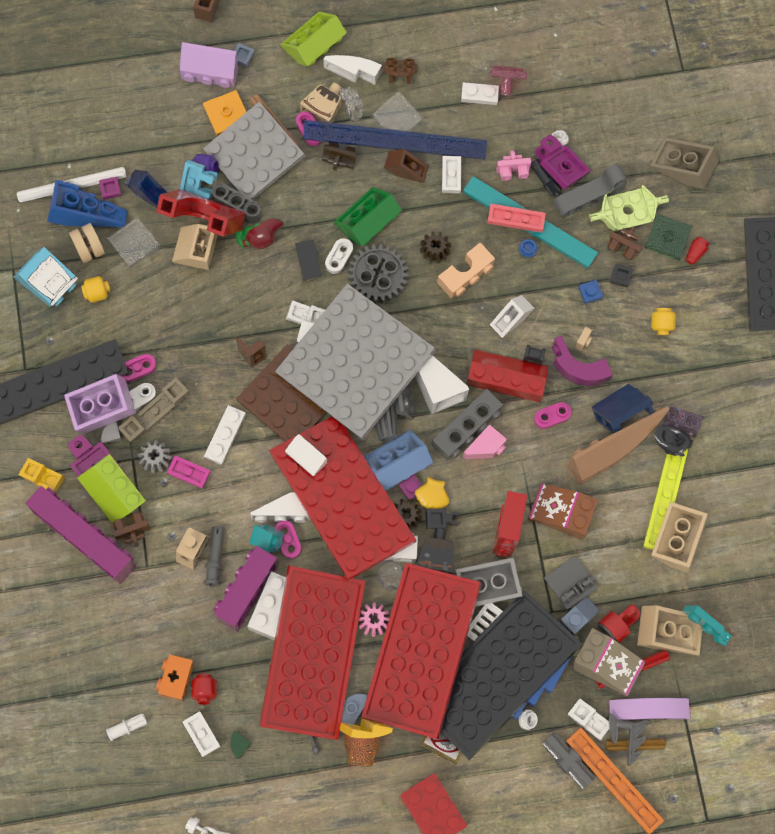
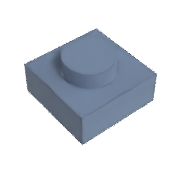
M238 43L234 50L237 51L238 64L247 68L255 54V50Z

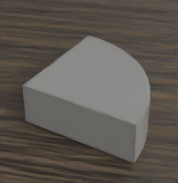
M117 422L108 424L104 428L101 436L103 445L121 440Z

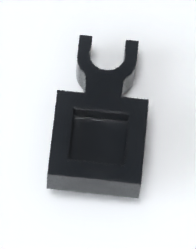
M426 509V529H446L447 524L459 526L460 522L452 520L453 516H459V512L446 515V509Z

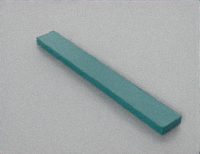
M474 176L463 190L464 194L490 209L491 204L528 210ZM546 220L544 221L542 233L524 230L587 269L598 254L597 251Z

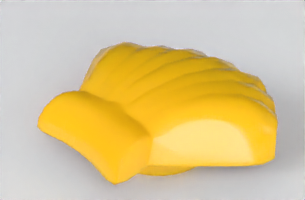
M427 477V482L414 493L420 505L427 509H442L450 502L444 489L445 481L435 480Z

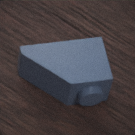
M586 596L559 623L572 635H575L600 610Z

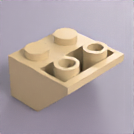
M201 224L181 227L172 263L209 270L218 237L217 234L207 231V226Z

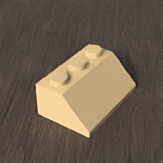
M670 502L651 556L670 568L689 573L707 522L708 514Z

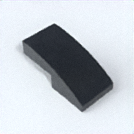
M314 240L295 243L303 280L321 277Z

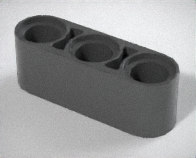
M218 183L213 187L212 194L215 202L245 212L244 220L254 224L260 221L261 208L256 201L223 183ZM218 193H225L222 197L217 196ZM236 201L241 202L238 206L233 205ZM251 210L257 211V213L254 215H251L248 212Z

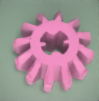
M373 603L372 609H370L369 605L366 604L365 609L367 612L360 610V615L363 617H359L358 622L364 623L359 625V629L361 630L366 627L365 635L369 631H372V637H375L376 631L383 635L381 628L387 629V624L385 623L389 622V617L385 616L389 614V611L382 612L383 605L376 609V603ZM371 616H372V618H373L374 616H377V617H378V618H377V621H378L377 624H376V622H374V624H371V623H370V622H371V619H370Z

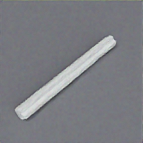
M124 167L65 180L64 182L84 188L99 184V180L112 177H117L118 179L125 178L126 171ZM55 183L18 191V201L25 202L50 196L53 193Z

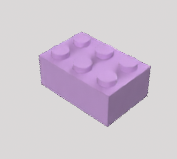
M118 374L64 395L74 429L82 434L136 414L126 380Z

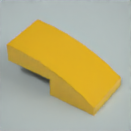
M30 458L27 459L18 474L39 487L51 488L55 493H57L65 479L63 475L46 468L43 464Z

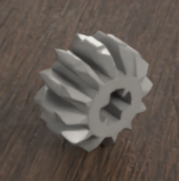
M157 440L154 441V445L147 442L148 448L142 446L141 450L144 453L138 454V457L141 459L139 464L144 466L145 471L151 468L152 474H155L156 469L161 473L163 472L162 466L169 467L166 461H171L172 459L168 455L170 449H165V443L159 445ZM154 454H157L158 457H156L155 460H152L151 457H154Z

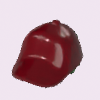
M272 218L261 224L257 223L253 227H246L244 230L236 232V241L242 248L248 246L256 249L267 248L274 244L276 232L284 226V223Z

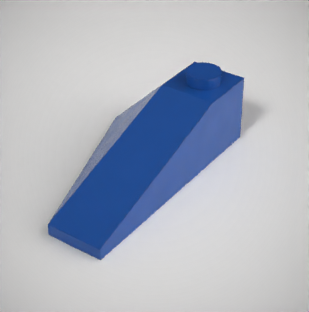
M55 180L47 222L64 226H84L91 223L93 227H125L127 216L125 209L109 201L103 202L95 198V194L91 192L88 194L80 190V187L75 184Z

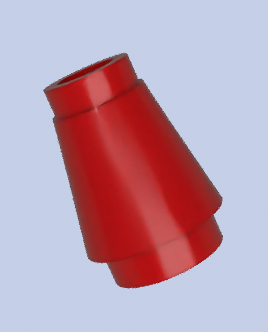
M701 237L693 239L685 261L695 265L709 250V242Z

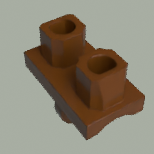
M631 227L630 231L624 228L621 230L620 233L625 235L626 238L613 231L609 236L611 239L608 248L617 252L620 244L627 246L623 256L630 260L642 249L641 246L630 241V238L635 241L639 238V236L633 234L634 227Z
M141 512L131 515L133 524L127 527L123 518L113 521L115 529L113 534L116 540L124 539L126 544L134 542L135 547L139 546L138 540L145 538L143 531L150 529L147 519H144Z

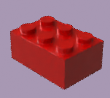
M435 773L399 796L422 834H457L467 827L466 822Z

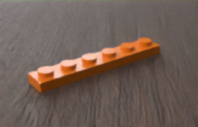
M579 728L565 741L647 834H651L664 821L582 728Z

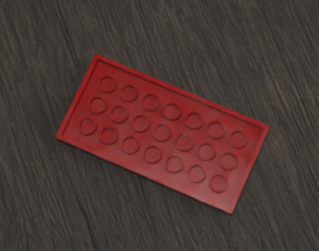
M330 417L299 434L327 458V464L314 477L285 452L296 436L269 450L275 463L348 581L416 543V538L376 478L344 425L334 417Z
M405 563L362 718L439 739L481 588V582Z
M288 566L259 727L338 740L365 581L353 578L348 581L343 576Z

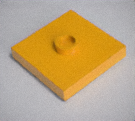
M237 90L203 103L216 136H219L246 113Z

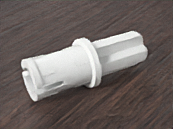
M140 714L126 721L124 719L122 723L109 729L107 728L106 731L109 739L113 741L127 733L130 735L131 731L145 726L147 720L144 714Z

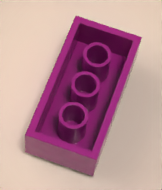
M258 546L254 550L250 549L245 558L247 562L243 567L240 566L235 573L236 579L234 583L228 584L224 591L226 594L222 601L219 600L213 609L216 620L238 632L262 593L270 573L275 572L278 567L277 557Z

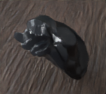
M661 425L655 431V440L666 454L685 456L683 452L690 449L693 444V440L690 439L689 435L679 428Z

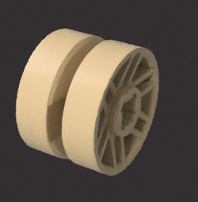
M91 223L82 226L83 235L78 229L69 232L83 264L92 260L91 251L96 258L105 254Z

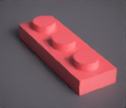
M491 204L487 223L542 233L546 213Z

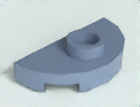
M355 694L345 700L341 720L343 723L354 725L364 709L367 695Z

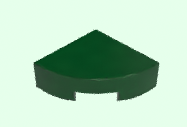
M234 731L231 737V749L234 755L240 759L251 742Z

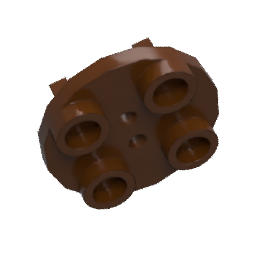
M387 58L386 62L382 65V70L389 74V83H393L394 75L407 76V84H411V75L418 72V65L411 58L404 60Z

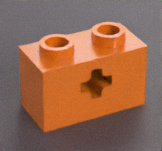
M170 654L168 659H164L162 670L164 671L163 678H159L156 690H159L158 694L160 696L184 701L194 666L193 660ZM176 673L179 679H175L173 683L170 675L174 676Z

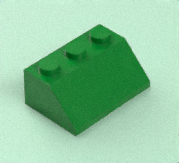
M372 187L333 223L353 243L363 246L368 244L374 235L381 232L385 225L394 220L402 209L391 193Z

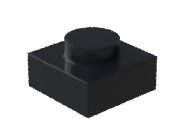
M615 264L610 283L628 288L633 268Z

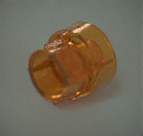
M345 734L344 747L347 750V764L373 766L374 756L379 748V737L354 738Z

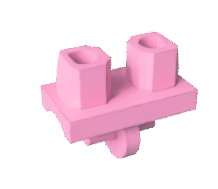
M510 150L509 156H503V160L497 162L496 172L500 174L502 181L510 180L512 178L511 172H518L519 179H527L531 158L522 159V155H515L514 150Z

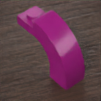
M562 336L554 339L552 351L558 357L555 358L553 364L558 372L567 380L583 386H595L611 380L613 374L605 358L594 363H581L571 356Z

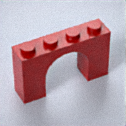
M181 189L160 194L156 211L171 218L188 215L206 219L209 221L207 231L223 237L241 231L246 214L240 210Z
M507 491L505 503L502 504L493 545L492 553L496 554V557L504 559L511 557L519 542L527 494Z

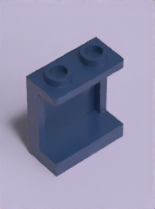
M630 384L625 385L591 406L596 421L612 434L622 430L620 424L640 411L645 410L650 415L654 413L652 399L648 395L642 394L638 388H634Z

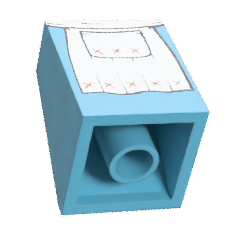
M45 247L39 249L13 276L49 307L57 306L64 299L62 295L66 291L70 292L77 285L75 281L78 279Z

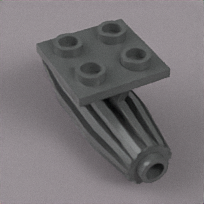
M409 384L375 424L374 428L379 441L387 442L398 438V415L406 416L409 420L414 419L413 413H415L413 402H410L409 395L412 392Z

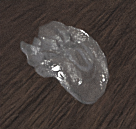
M340 87V95L345 100L349 118L351 121L356 122L362 117L364 112L362 99L355 88L348 87L344 89Z

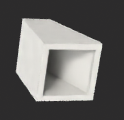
M431 356L415 375V379L431 414L467 400L468 386L434 356Z

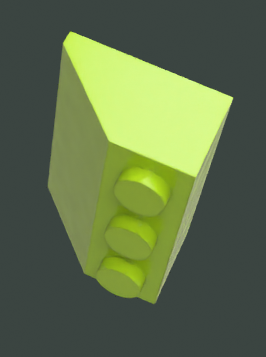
M319 11L280 45L299 64L310 66L316 62L320 55L327 53L333 44L340 42L347 32L336 15Z
M107 454L77 477L112 524H114L113 521L125 517L146 501L110 454Z

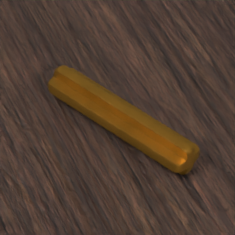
M617 739L615 745L612 740H607L605 743L606 750L628 751L629 739ZM645 739L637 750H663L666 745L665 739Z

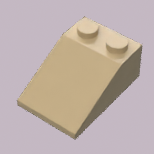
M657 605L642 606L638 646L696 656L700 655L702 626L690 621L688 615L683 611Z

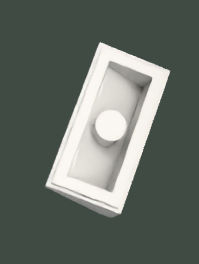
M299 434L285 450L292 459L313 477L327 464V458Z

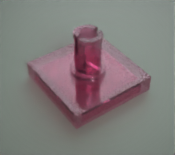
M490 65V76L501 77L500 94L511 95L513 79L527 80V70L525 68Z

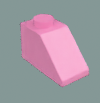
M489 424L467 448L463 458L486 459L493 458L496 454L501 455L506 449L507 439Z

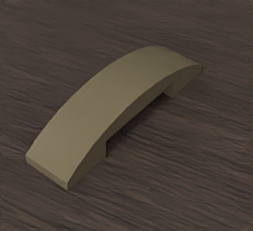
M177 377L162 389L163 392L138 414L132 415L118 427L130 442H133L154 427L187 395L189 391Z

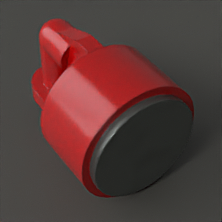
M634 604L629 605L619 616L610 611L598 621V628L601 633L620 643L631 633L629 627L640 618V611Z

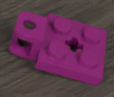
M552 135L543 138L540 142L541 146L535 150V154L541 160L540 165L564 190L586 177L591 171L567 145L562 147V144Z
M78 435L68 443L69 449L77 459L70 464V467L77 476H80L107 454H110L102 442L93 447L83 435Z

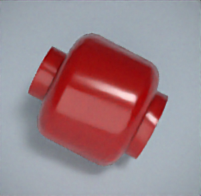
M198 674L191 682V698L198 701L200 705H208L210 701L216 699V679L212 678L210 674Z

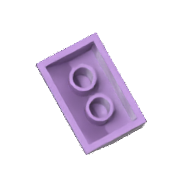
M182 42L180 59L181 79L187 82L197 81L205 85L215 84L223 88H235L239 69L237 51Z

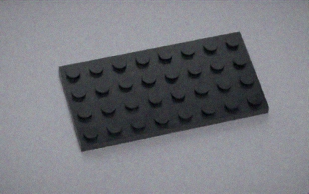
M524 590L522 597L516 598L463 651L441 733L470 761L582 646V643Z

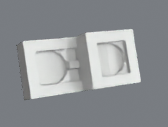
M292 300L286 320L301 324L302 320L315 323L325 310L313 305L309 307Z
M581 699L577 701L568 713L576 723L600 742L609 732V721Z

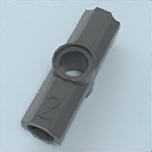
M555 732L542 743L543 747L554 757L559 768L565 774H569L582 790L596 778L582 763L580 756L571 747H568Z

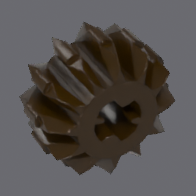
M431 232V237L426 234L424 236L425 240L420 242L422 246L420 252L424 253V259L429 258L430 263L433 262V259L437 263H440V259L445 261L447 259L446 255L451 253L449 249L451 242H447L448 237H442L441 232L438 233V236Z
M400 499V505L394 503L401 516H403V512L405 514L406 512L410 513L409 518H403L410 531H412V525L418 528L419 523L417 521H422L423 518L419 515L422 513V509H416L418 503L415 502L411 505V499L407 500V504L404 503L403 499Z

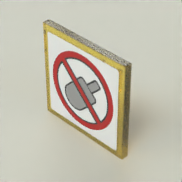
M441 732L439 739L424 736L420 746L455 765L462 754Z

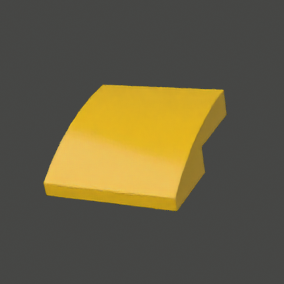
M362 718L360 726L341 722L339 730L354 738H375L392 733L393 728L383 723Z

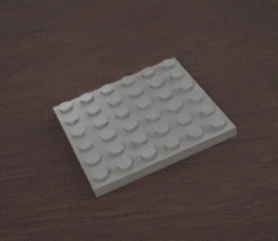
M346 284L275 372L363 440L436 349L356 289Z

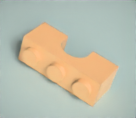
M481 243L466 254L465 261L471 268L469 271L459 272L452 265L438 276V285L451 299L456 295L457 297L461 296L466 291L465 288L470 284L474 285L479 281L483 273L488 274L494 268L495 258Z

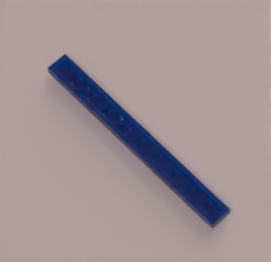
M305 120L303 140L391 150L405 149L409 152L461 156L463 158L481 160L486 158L487 140Z

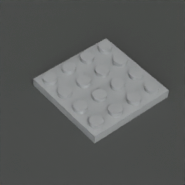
M260 102L203 148L207 154L213 155L218 160L220 170L236 189L252 200L305 157V154Z

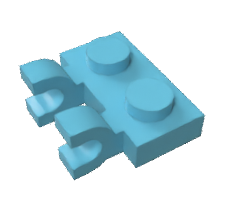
M187 160L184 166L180 189L210 199V197H213L212 189L201 188V182L205 181L212 185L213 181H216L218 173L204 171L205 165Z

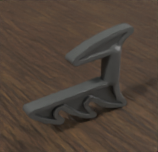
M611 713L609 715V731L614 745L618 739V728L629 730L627 765L630 766L641 754V751L636 753L634 751L646 739L645 735L639 739L637 737L645 729L648 720L645 719L641 722L617 720Z

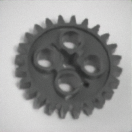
M372 244L371 250L365 246V252L358 250L359 256H353L355 262L350 261V267L352 268H348V273L351 274L348 276V281H352L350 286L356 287L355 289L361 292L362 295L367 296L369 300L373 298L375 304L378 299L381 300L382 304L385 298L392 301V295L397 298V291L403 292L404 288L402 286L407 285L405 279H408L409 274L406 273L408 272V267L405 266L406 260H401L402 254L396 256V249L392 252L389 251V245L386 249H383L382 244H380L379 248L376 249L375 245ZM384 259L385 262L382 265L381 273L378 275L375 287L372 288L371 286L375 281V274L378 273L380 263ZM375 260L377 264L371 265L368 261ZM392 266L395 270L388 271L386 267ZM368 276L371 280L366 282L362 280V277ZM384 282L388 284V287L382 288L379 284Z

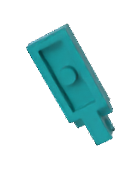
M686 605L683 609V612L688 615L690 621L699 624L705 633L714 636L715 642L723 646L727 645L732 636L713 617L699 606Z

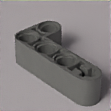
M618 163L613 164L605 169L603 176L558 196L553 200V203L560 216L566 218L603 201L606 194L609 197L621 192L625 188L627 177Z

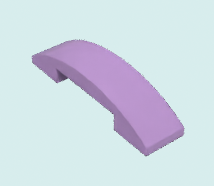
M689 699L609 700L610 714L612 713L617 720L690 719Z

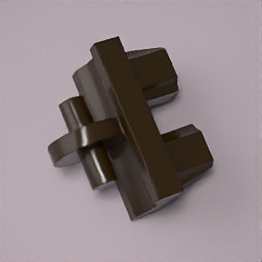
M331 141L328 145H324L322 161L333 164V170L337 171L339 166L354 169L357 154L355 153L356 148L348 146L345 150L340 149L337 142Z

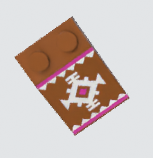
M541 483L528 519L583 540L598 499L580 492Z

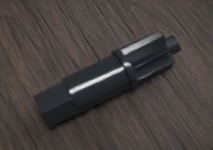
M535 159L531 162V168L550 196L557 198L560 196L559 192H561V189L554 178L540 165L541 161Z

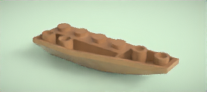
M668 406L663 409L661 407L655 409L653 414L639 418L635 423L623 427L622 430L607 436L601 441L599 439L592 441L589 444L590 447L585 450L583 448L576 450L570 458L568 468L578 484L581 485L608 470L633 452L669 411Z

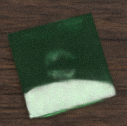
M657 214L645 248L680 260L692 226Z

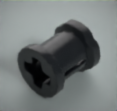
M527 344L523 361L531 360L542 365L546 349L533 348Z

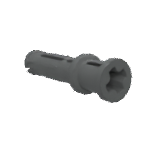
M212 526L209 562L205 564L207 571L203 584L210 587L221 586L219 577L223 566L220 560L225 530L221 526H219V531L217 526Z

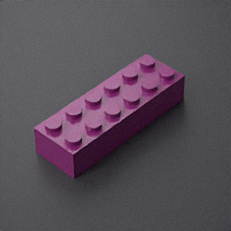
M40 486L25 503L37 517L120 585L136 567L133 563L134 558L131 557L132 555L124 548L119 550V546L111 537L107 536L105 538L102 530L95 524L90 526V523L86 520L87 518L79 511L75 514L72 506L64 499L60 501V498L51 488L45 489L43 486Z

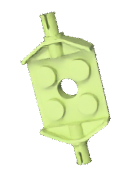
M642 185L637 190L607 197V194L604 195L601 211L589 214V219L591 222L601 219L609 229L615 232L623 228L627 229L653 222L658 205L668 203L669 199L667 195L655 197ZM629 207L633 213L630 215L625 214L623 208Z

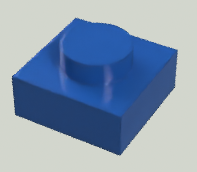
M597 280L581 284L578 287L584 304L603 298Z

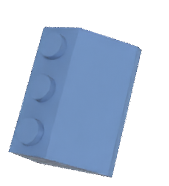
M411 430L401 434L396 440L389 441L363 456L384 490L393 488L394 485L410 478L411 475L418 471L426 469L427 466L433 463L426 445Z

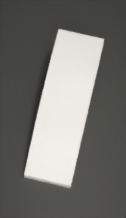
M345 55L324 57V68L355 83L360 77L375 85L382 73V65L368 59Z

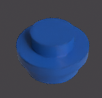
M526 239L520 243L519 252L522 256L530 258L537 253L538 247L533 240Z

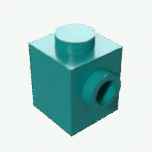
M267 524L254 525L249 543L260 547L268 553L279 551L284 533Z

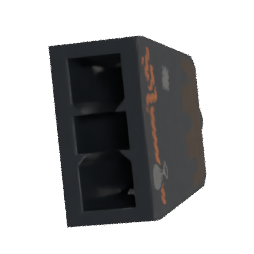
M435 528L434 538H425L417 566L453 575V541L445 540L447 530Z

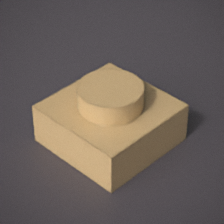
M584 328L575 349L582 351L584 346H589L593 338L590 336L591 329Z

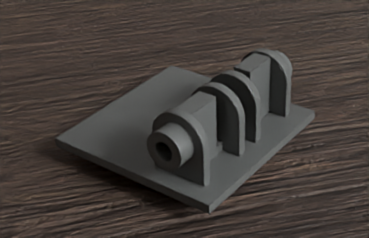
M576 556L544 577L566 610L598 588L595 584L596 579L594 576L588 574Z

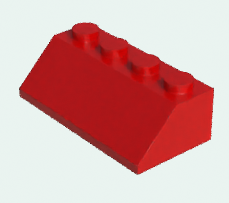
M474 349L466 385L541 402L548 366Z

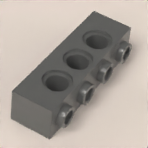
M486 389L432 440V446L447 461L451 457L455 459L462 452L461 448L465 444L469 446L475 440L474 436L478 432L482 433L488 427L487 423L491 419L496 420L502 414L503 404ZM484 410L487 413V415L485 417H481L478 415L477 411ZM471 423L474 428L468 430L464 427V424ZM458 436L460 441L457 443L452 442L450 437Z

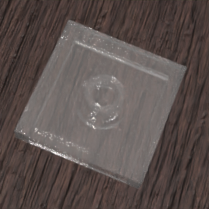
M399 91L372 114L374 120L395 143L423 120L422 116Z
M138 217L107 238L108 242L129 268L160 248V244Z

